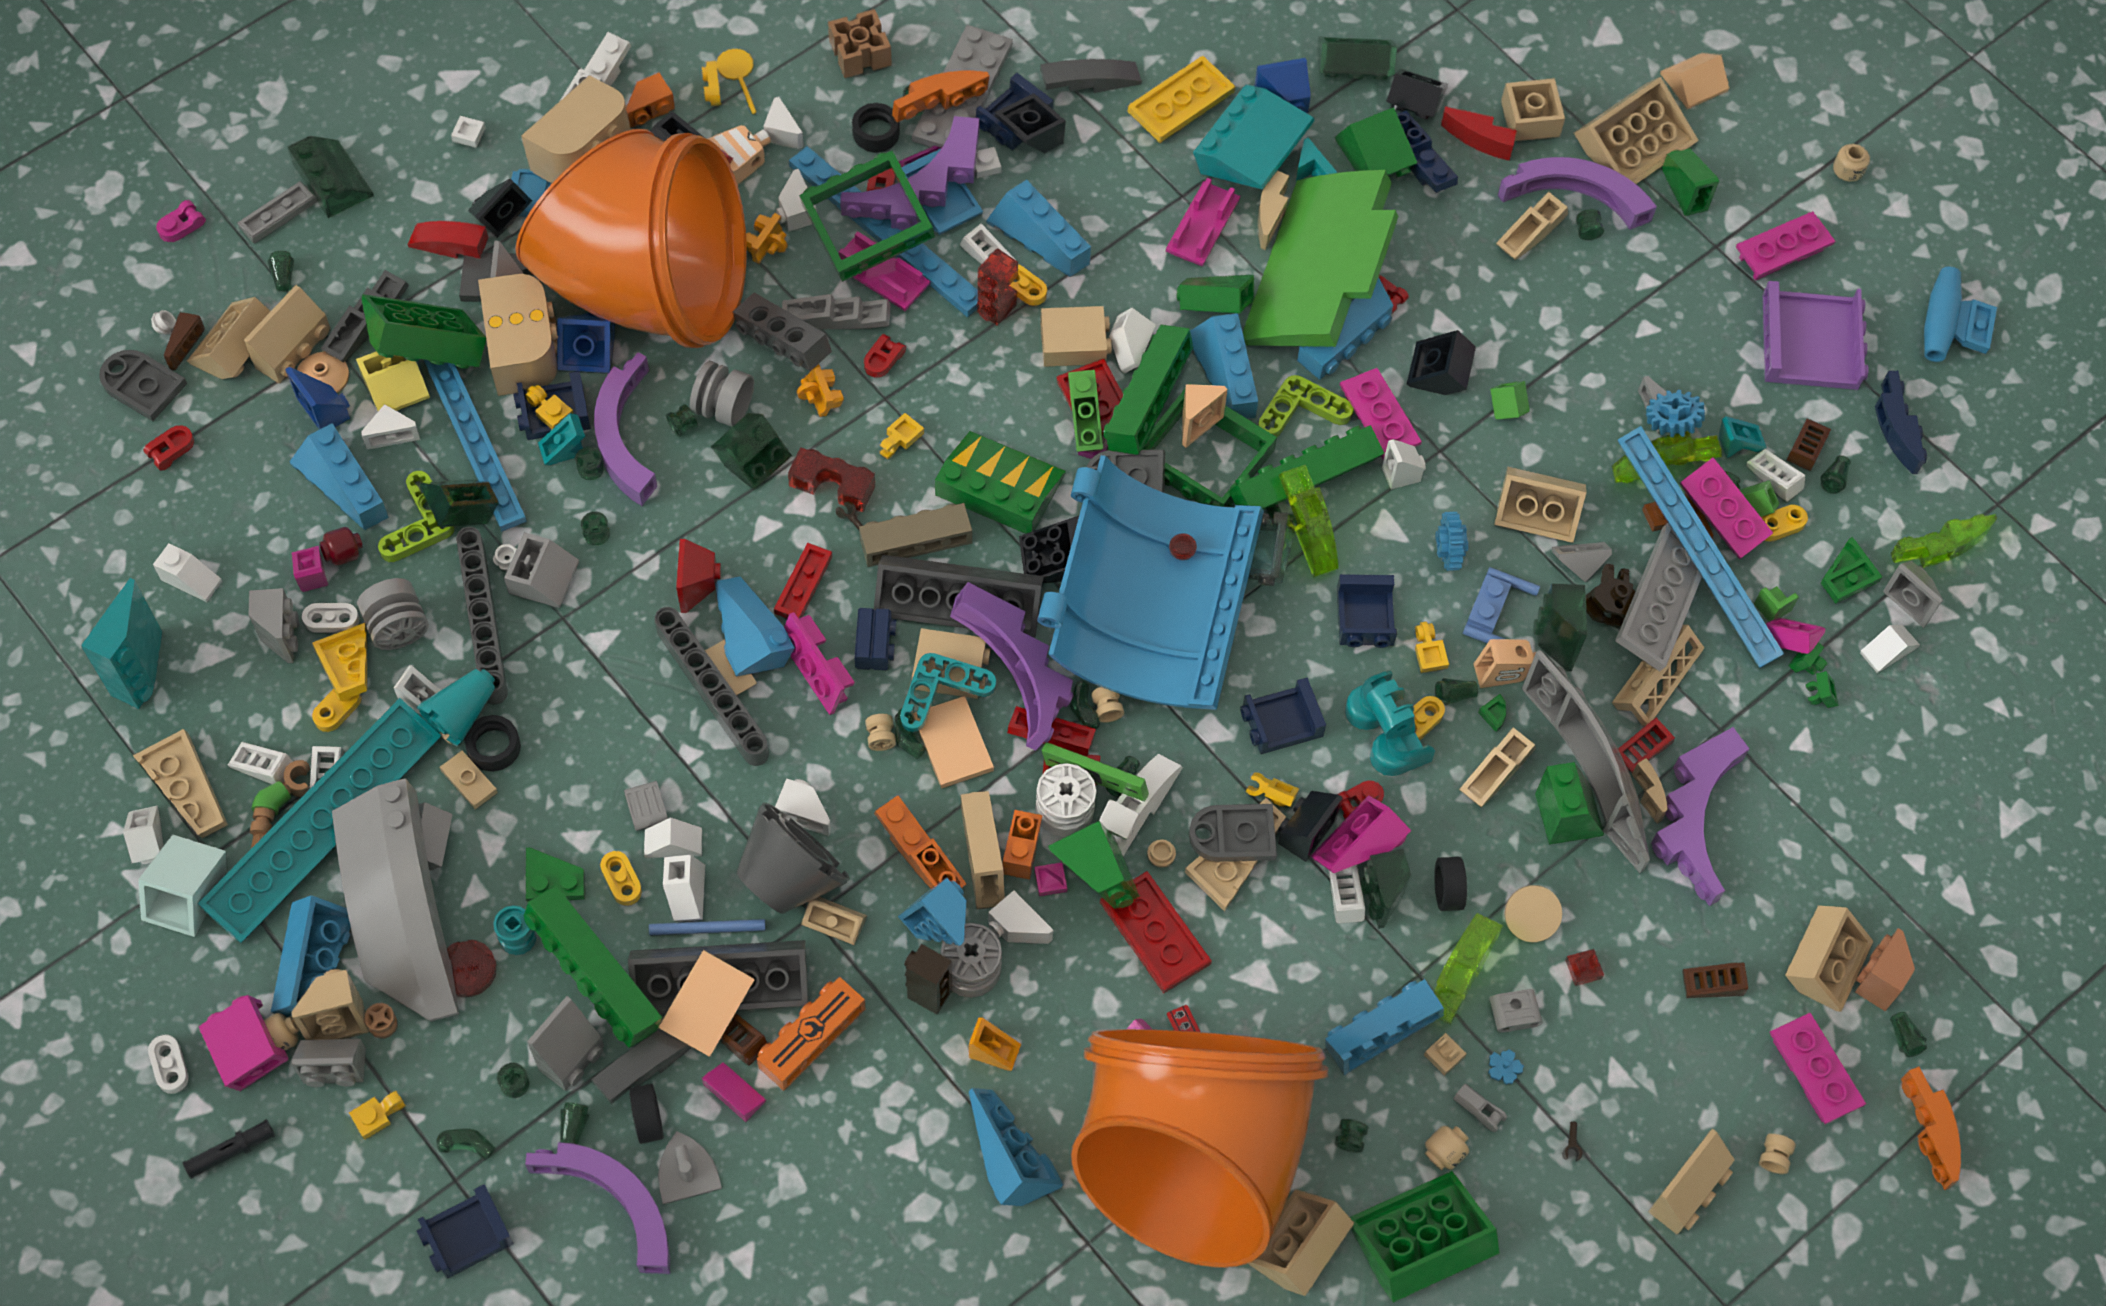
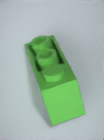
M1095 370L1068 372L1077 452L1102 450L1103 441Z

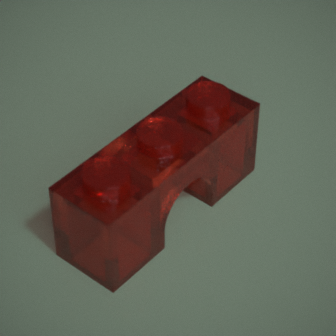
M998 248L978 268L977 312L984 320L991 321L997 326L1017 306V291L1010 287V284L1018 277V261Z
M800 447L788 471L789 486L814 495L817 487L823 482L832 481L839 484L840 486L837 490L838 504L844 506L845 502H852L856 510L864 512L875 489V473L869 469L847 464L840 458L827 457L814 449L808 450Z

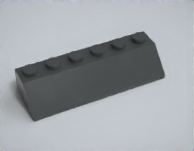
M882 555L878 563L874 610L889 609L891 610V618L969 629L950 617L955 597L969 582L1025 611L1023 619L1025 629L1023 633L1035 638L1044 576Z
M805 940L631 950L628 957L629 977L660 1015L666 1014L703 950L755 979L737 1010L805 1006L808 1003Z

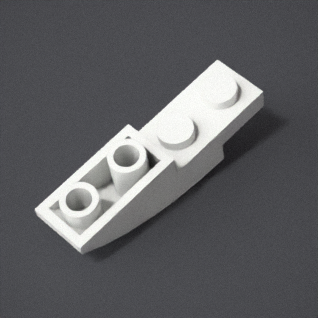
M607 32L585 70L579 69L561 100L589 75L611 86L621 72L619 65L631 48L630 43Z
M1157 754L1136 775L1144 778L1146 781L1149 795L1145 802L1125 794H1121L1116 801L1140 814L1128 840L1112 834L1123 856L1150 813L1155 814L1183 768L1181 765L1160 754Z

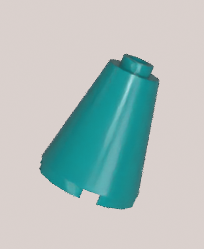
M474 669L421 702L417 709L420 710L421 716L438 733L442 732L445 735L447 733L450 735L446 739L455 746H459L495 690L493 685L495 679L485 669L481 671Z

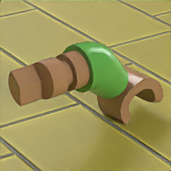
M296 760L291 762L284 770L283 783L277 781L260 790L255 796L251 808L254 812L253 819L255 820L252 821L250 834L253 835L251 848L272 828L270 823L274 821V816L278 815L279 809L291 799L290 794L303 797L309 790L305 782L302 784L293 782L296 777L307 775L310 767L306 761Z

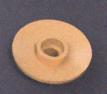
M318 352L306 357L297 368L298 371L332 386L336 393H339L346 386L349 379L347 363H343L326 352Z

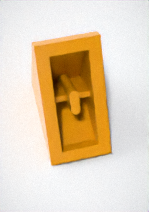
M978 1017L969 1042V1058L1012 1071L1021 1044L983 1017Z

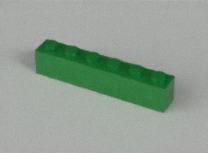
M1161 324L1156 334L1152 335L1149 348L1143 353L1138 369L1134 370L1129 386L1124 389L1119 405L1115 406L1110 422L1104 427V438L1107 440L1109 451L1139 455L1193 349L1190 328Z
M1360 425L1346 431L1347 436L1343 438L1335 435L1324 441L1325 446L1317 448L1315 444L1301 451L1303 455L1295 458L1294 454L1279 461L1280 466L1273 468L1272 464L1258 470L1259 475L1251 478L1250 474H1247L1235 480L1236 486L1230 489L1229 493L1235 505L1261 506L1265 510L1368 464L1385 453L1372 426L1361 429Z
M555 886L530 900L524 913L525 923L540 936L545 949L556 956L562 970L566 974H570L575 980L580 993L588 997L595 1005L597 1014L602 1019L607 1020L612 1027L615 1037L619 1041H623L628 1048H631L656 1032L662 1016L560 889Z

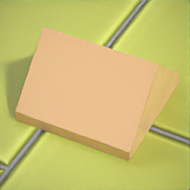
M1700 53L1664 69L1660 73L1687 109L1729 90L1722 56L1717 54Z
M1186 384L1182 412V445L1185 448L1224 417L1228 390L1225 386Z

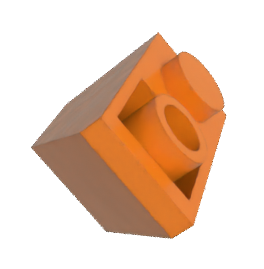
M659 72L636 82L626 107L630 127L642 125L655 117L665 115L675 109L673 93Z
M1014 810L1002 863L1004 875L1030 880L1036 856L1042 815Z

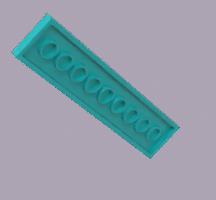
M399 698L198 902L200 908L241 944L336 846L332 811L378 785L400 780L442 735Z

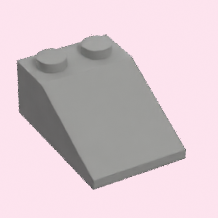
M568 996L565 997L527 1041L538 1070L565 1091L570 1085L574 1086L581 1080L584 1074L583 1070L590 1062L594 1063L600 1058L604 1047L599 1033Z

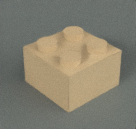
M1555 78L1506 83L1501 103L1507 127L1517 130L1515 141L1560 137L1565 116Z

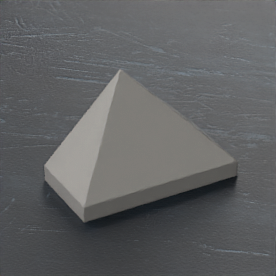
M494 241L490 278L524 274L501 242Z
M1605 542L1552 547L1553 554L1585 583L1612 555V549Z

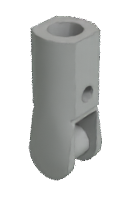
M1466 1083L1453 1098L1454 1101L1475 1116L1492 1132L1498 1130L1497 1125L1501 1120L1505 1121L1507 1119V1115L1503 1110L1486 1100ZM1484 1109L1491 1113L1489 1117L1482 1113Z

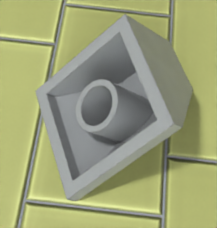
M1913 561L1901 563L1883 591L1923 628L1929 623L1943 601L1933 579L1922 567L1917 566Z

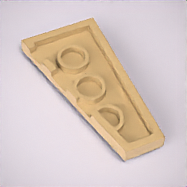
M185 729L133 755L201 838L228 825L192 740Z
M1265 798L1260 804L1272 803L1267 798ZM1273 805L1276 836L1278 828L1286 816ZM1199 856L1185 868V873L1225 912L1258 861L1214 862Z

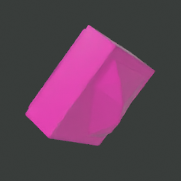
M1062 862L1034 867L1039 897L1067 892Z

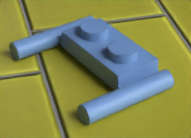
M1489 567L1463 634L1484 643H1488L1491 639H1505L1492 633L1510 588L1513 587L1537 596L1540 586Z

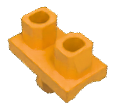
M774 213L770 218L759 214L754 223V230L760 232L759 236L749 232L746 233L747 251L752 253V260L760 264L767 252L774 255L776 251L780 253L786 251L788 244L784 239L787 235L783 232L779 223L781 215Z
M819 364L805 378L801 379V386L797 389L799 399H808L810 404L814 403L819 417L827 416L830 409L840 407L844 400L841 390L829 389L835 383L833 370L821 369Z

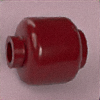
M348 527L326 532L323 535V541L319 542L324 560L331 562L334 566H340L357 560L359 549L363 548L359 534H353Z

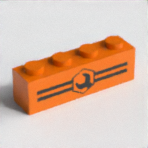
M841 977L834 983L832 981L828 982L820 991V996L813 1003L808 1002L801 1009L800 1016L793 1023L788 1022L783 1026L778 1034L779 1037L772 1044L769 1042L761 1048L757 1058L758 1068L784 1091L866 1009L865 999Z

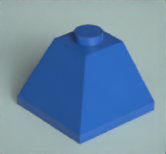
M1306 58L1257 66L1255 87L1267 89L1305 113L1308 112L1311 94Z
M591 313L558 317L557 370L609 373L611 371L615 342V323L601 319Z
M292 367L285 369L295 397L319 430L331 423L337 427L350 419L347 411L350 405L342 393L338 395L332 386Z

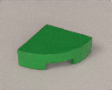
M1501 694L1483 705L1478 711L1495 732L1499 731L1506 718V702Z

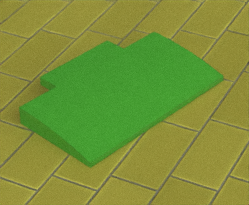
M1386 170L1341 172L1296 181L1242 332L1245 345L1336 347L1352 299H1371L1399 217L1396 210H1383L1392 184Z

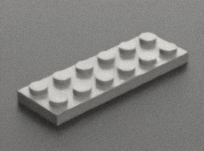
M966 25L944 72L961 70L988 72L990 75L988 90L978 97L973 96L965 100L957 107L952 106L945 110L941 103H938L932 109H925L912 134L913 142L929 147L938 146L943 148L950 134L954 116L976 118V108L984 106L1013 46V39Z
M1669 523L1662 527L1615 640L1658 671L1664 669L1668 663L1702 578Z

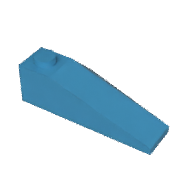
M741 577L716 581L718 607L722 613L723 620L721 629L722 633L725 634L726 642L724 646L725 655L736 677L784 667L795 649L784 626Z
M971 1088L969 1096L987 1177L1000 1204L1023 1206L1060 1189L1064 1184L1051 1160L1045 1153L1041 1154V1156L1030 1144L1033 1138L1028 1132L1023 1133L1013 1123L1015 1120L1014 1115L997 1094L989 1089Z

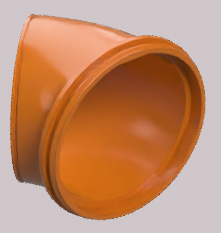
M632 129L619 133L581 156L543 193L520 229L516 241V256L531 273L567 301L601 319L634 330L671 336L674 341L686 348H701L713 344L724 337L734 323L735 317L732 311L741 303L745 284L747 260L746 228L741 196L734 173L721 149L705 137L691 133H678L663 141L646 129Z
M1152 1029L1093 1031L1088 1038L1091 1047L1084 1049V1058L1096 1063L1093 1088L1086 1117L1074 1142L1071 1154L1074 1173L1088 1198L1110 1221L1128 1235L1170 1257L1209 1267H1236L1258 1258L1265 1251L1273 1235L1295 1178L1307 1133L1315 1080L1328 1077V1067L1322 1065L1323 1060H1326L1323 1050L1318 1047L1289 1041L1206 1032Z

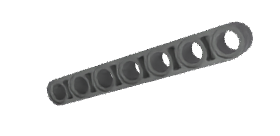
M465 527L458 532L456 541L476 669L479 671L485 669L495 679L493 685H499L487 701L490 704H499L506 699L508 690L486 552L479 530L474 527ZM470 542H476V543H474L473 545H470V546H467V545H466V544H468V543H470ZM474 565H479L476 569H469ZM477 589H483L479 593H473ZM480 613H487L485 616L477 617ZM483 637H491L489 640L481 641ZM487 661H495L491 665H484Z
M671 607L659 609L655 614V625L658 636L745 761L753 766L764 764L769 757L767 739L680 614ZM666 622H673L670 626H663ZM681 642L688 643L684 647L677 646ZM694 663H702L700 667H691ZM710 683L717 684V686L714 688L705 687ZM724 704L732 705L729 709L720 708ZM739 725L747 726L744 730L734 729ZM753 746L762 747L759 751L756 752L749 750Z

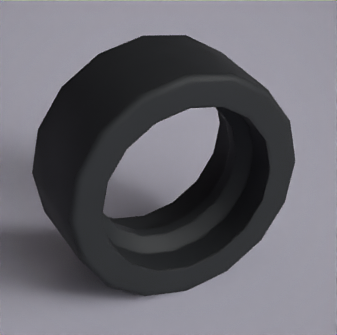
M870 103L860 107L854 113L852 133L854 141L859 147L876 153L886 151L897 143L900 135V122L897 123L892 116L893 108L882 103ZM876 119L883 120L891 126L887 133L877 136L868 135L861 130V126L864 123Z
M498 715L483 716L476 720L464 739L466 751L471 761L480 769L492 772L503 770L512 765L518 757L521 748L519 735L513 723L505 717ZM498 730L507 734L509 746L502 753L494 756H485L478 752L476 742L484 733Z
M1437 858L1434 881L1439 910H1464L1467 901V878L1462 858Z
M647 1084L630 1088L631 1109L639 1143L643 1144L662 1140L663 1128L654 1085Z

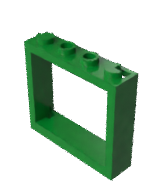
M893 151L880 153L873 160L865 164H857L850 171L842 175H834L827 182L819 186H811L799 195L802 206L842 282L935 238L933 226ZM892 168L920 223L841 260L813 205Z
M1185 389L1152 428L1141 450H1154L1181 418ZM1225 405L1224 417L1215 425L1258 451L1257 455L1238 477L1239 479L1250 474L1251 478H1253L1275 451L1277 437ZM1165 462L1164 484L1167 486L1171 485L1180 491L1185 498L1213 506L1230 507L1234 501L1229 490L1223 497H1220ZM1234 482V484L1230 487V489H1232L1234 486H1236V483H1235V482Z

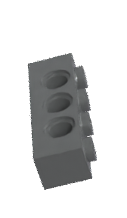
M755 292L732 311L736 320L735 326L743 335L748 334L760 345L770 347L777 355L787 357L798 367L802 366L811 371L832 352L826 333Z

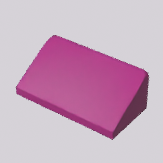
M1777 618L1765 623L1780 648L1806 654L1814 649L1825 633V628L1784 618Z
M724 1062L702 1078L703 1085L745 1122L766 1102L764 1097Z

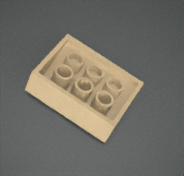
M1661 77L1644 84L1574 132L1585 153L1595 163L1622 174L1635 184L1663 166L1668 153L1674 150H1685L1699 141Z

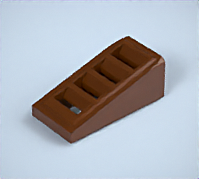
M180 312L164 353L169 369L176 371L202 335L205 327L200 316Z
M1807 418L1787 461L1811 471L1831 429ZM1808 428H1810V429H1812V430H1815V431H1817V432H1819V433H1821V434H1823V435L1821 436V435H1819V434H1817V433H1815V432H1812V431L1808 430ZM1807 434V435H1809V436H1811V437H1813V438H1816V439H1818V440H1820V441L1817 442V441H1815V440H1813V439H1811V438H1809V437H1806V436H1804V435ZM1801 441H1804V442H1806V443H1809V444L1815 446L1816 449L1813 448V447H1811V446H1809V445H1807V444L1802 443ZM1800 447V448H1802V449H1805V450H1807V451L1813 453V455H1811V454H1809V453H1807V452H1805V451H1803V450H1800V449H1798V448Z
M1744 962L1688 968L1682 971L1686 998L1744 996L1748 990ZM1723 975L1724 986H1720L1719 976ZM1731 975H1734V979H1735V984H1734V985L1732 984ZM1695 976H1699L1701 989H1696ZM1706 976H1711L1712 987L1708 988Z
M736 1013L720 1038V1041L748 1066L759 1057V1051L767 1044L765 1036ZM737 1026L739 1027V1028L736 1029L730 1036H728V1034H729L735 1027H737ZM745 1034H747V1036L738 1044L737 1042H738Z

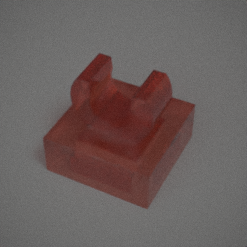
M1594 949L1569 955L1565 959L1575 986L1600 980L1604 976Z

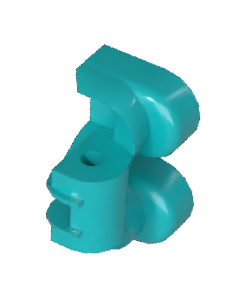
M1384 671L1370 676L1363 685L1352 690L1346 701L1345 714L1347 720L1358 729L1382 728L1383 733L1377 736L1372 744L1370 752L1371 764L1383 775L1397 776L1432 762L1435 749L1429 745L1423 747L1415 733L1413 705L1396 706L1395 701L1404 698L1405 690L1404 688H1399L1394 679L1391 680L1393 675L1391 671Z

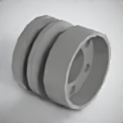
M710 360L707 361L700 369L690 396V411L697 415L702 414L708 419L715 414L717 422L733 428L737 427L743 420L750 405L754 391V377L738 370H733L729 374L728 367L724 365L719 366L716 362Z
M402 578L387 579L372 585L358 598L357 605L364 622L367 624V629L374 646L381 650L405 647L420 639L427 632L429 624L421 605L418 604V597L410 581Z
M968 923L965 924L964 943L960 946L955 945L954 942L946 944L943 940L940 954L952 960V991L959 996L973 998L983 996L995 987L1001 973L1002 949L1000 940L992 930L984 925Z

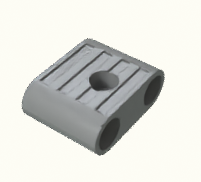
M657 781L624 790L635 831L651 827L668 819Z
M1533 989L1497 994L1489 998L1499 1033L1533 1028L1543 1024Z

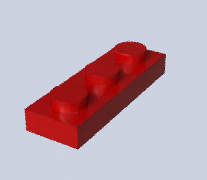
M807 542L774 607V614L788 619L789 614L794 612L798 619L803 617L833 557L832 551Z
M1016 706L1008 725L1007 733L1027 739L1026 709ZM1055 718L1051 725L1054 728V732L1047 743L1088 756L1096 729Z

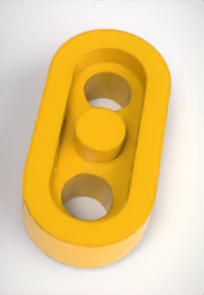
M716 60L706 61V67H702L703 82H708L709 86L704 87L705 102L710 101L711 106H721Z
M1011 264L1004 268L1002 284L1007 290L1031 306L1040 305L1046 300L1047 286L1041 279L1019 264Z
M1788 505L1777 509L1775 513L1761 517L1773 532L1764 541H1776L1803 530L1808 521L1807 512L1798 505ZM1768 523L1774 524L1775 527L1769 526Z
M333 689L316 706L312 713L316 727L323 732L336 730L360 705L361 694L340 701ZM325 712H331L328 717H322Z
M1426 696L1413 706L1415 733L1419 740L1429 733L1443 718L1445 706L1437 697ZM1425 711H1432L1434 715L1429 716Z
M612 851L604 855L600 867L614 899L619 904L625 906L635 904L642 895V888L628 857L620 851ZM616 865L621 867L617 872L611 870ZM626 889L632 890L630 895H623Z

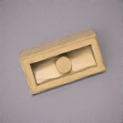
M818 897L809 901L801 925L855 945L867 915Z

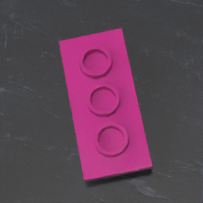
M1209 178L1203 181L1165 252L1202 267L1240 200V196L1234 194V188L1230 187L1228 191L1212 185V179Z
M1812 211L1736 244V248L1740 253L1739 259L1747 262L1754 272L1753 278L1756 281L1781 270L1783 266L1792 262H1799L1822 252L1824 248L1834 245L1835 240Z
M857 231L855 237L846 247L838 251L839 256L843 260L876 243ZM893 257L853 277L904 311L930 285V281L923 277L922 272L899 257L897 259Z
M1378 368L1340 382V387L1345 393L1347 400L1351 403L1358 419L1361 420L1364 427L1372 426L1384 453L1386 452L1388 441L1392 439L1415 447L1421 445L1422 441Z
M1711 458L1679 483L1739 559L1773 534L1714 458Z
M794 612L790 613L784 628L795 647L791 658L828 714L832 715L835 713L838 704L848 699L844 693L845 688L853 686L855 682L838 657L826 661L817 647L824 644L826 639L811 616L807 615L798 619Z
M1811 1013L1770 1031L1774 1044L1789 1069L1793 1071L1801 1084L1806 1097L1821 1122L1826 1125L1866 1105V1102Z

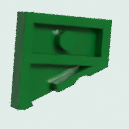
M1851 537L1823 577L1821 585L1835 604L1879 583L1882 575L1855 539Z
M526 848L527 903L555 886L560 889L568 901L585 900V872L583 868L533 848Z

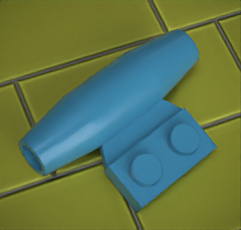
M1944 267L1940 270L1930 294L1924 325V355L1926 359L1933 362H1940L1946 358L1954 338L1961 343V346L1984 354L1988 352L1991 345L1997 307L1974 299L1962 301L1961 272L1955 267Z

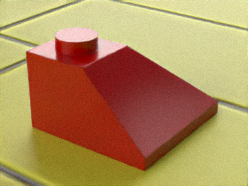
M680 539L676 589L681 613H687L715 590L716 579H721V563H716L715 552L687 539Z

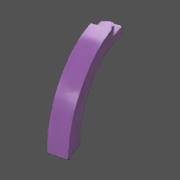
M1566 157L1541 158L1519 164L1516 175L1512 174L1505 177L1501 181L1498 192L1502 203L1533 191L1545 189H1564L1583 193L1601 201L1616 212L1629 230L1651 222L1657 207L1639 186L1622 174L1595 162Z
M638 352L633 359H629L625 363L623 371L614 366L605 378L596 401L594 427L601 460L609 476L623 493L643 506L657 488L655 473L634 459L623 444L619 434L620 418L624 405L633 390L649 372L647 357Z
M558 1142L557 1154H553V1151L538 1149L535 1153L526 1154L525 1165L529 1173L579 1177L595 1183L612 1194L627 1211L634 1224L637 1236V1267L639 1272L670 1274V1249L663 1220L649 1191L628 1168L602 1152L569 1143Z

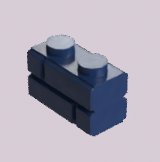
M858 609L854 657L855 668L886 671L889 660L894 661L895 644H890V636H896V620L891 619V610Z

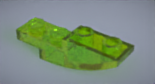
M1686 431L1684 437L1679 433H1675L1674 437H1670L1669 434L1651 441L1667 468L1668 465L1674 464L1679 466L1687 462L1709 461L1711 458L1722 457L1717 435L1692 439L1690 432ZM1626 455L1612 465L1615 483H1630L1640 479Z
M1306 464L1280 473L1279 478L1298 524L1294 529L1313 578L1339 569L1336 543L1329 513L1320 487H1314Z
M1979 514L1971 519H1951L1944 524L1939 534L1932 532L1924 537H1904L1897 542L1891 552L1893 562L1919 559L1924 568L1949 561L1962 555L1979 543L1991 530L1997 520L1996 514L1988 516Z
M1476 913L1436 981L1437 985L1433 992L1444 1007L1443 1016L1439 1020L1449 1025L1452 1024L1475 977H1478L1503 928L1502 924L1479 913Z

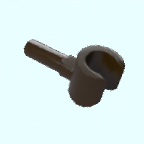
M852 502L844 503V506L848 509L847 514L841 507L836 508V514L839 518H848L858 530L859 526H863L855 515L856 507Z
M1571 1121L1568 1146L1564 1148L1562 1156L1567 1160L1568 1149H1573L1577 1153V1162L1583 1153L1581 1147L1577 1145V1122Z

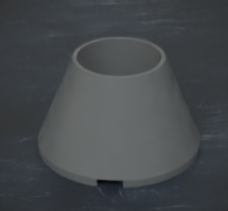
M763 802L758 809L736 871L741 881L759 899L775 911L784 914L845 885L850 880L846 871L841 873L837 870L836 867L840 863L811 834L793 819L788 821L780 817L778 814L781 811L778 808Z

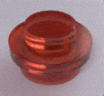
M1185 533L1175 535L1169 544L1171 555L1178 560L1192 558L1197 549L1194 538Z

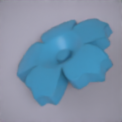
M1510 1049L1502 1051L1500 1055L1493 1052L1489 1056V1066L1492 1068L1488 1073L1491 1078L1500 1081L1502 1078L1506 1085L1513 1084L1517 1078L1516 1074H1522L1524 1065L1519 1060H1514L1515 1052H1512Z

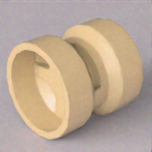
M1099 687L1092 692L1093 703L1097 705L1096 715L1099 722H1113L1124 716L1123 705L1118 701L1120 698L1119 693L1103 687Z
M875 714L865 720L866 730L870 733L868 746L871 750L884 751L896 745L895 734L891 731L894 727L891 715Z
M1768 1134L1764 1143L1766 1150L1761 1154L1759 1165L1767 1171L1786 1174L1790 1167L1789 1156L1794 1153L1796 1144L1786 1136Z

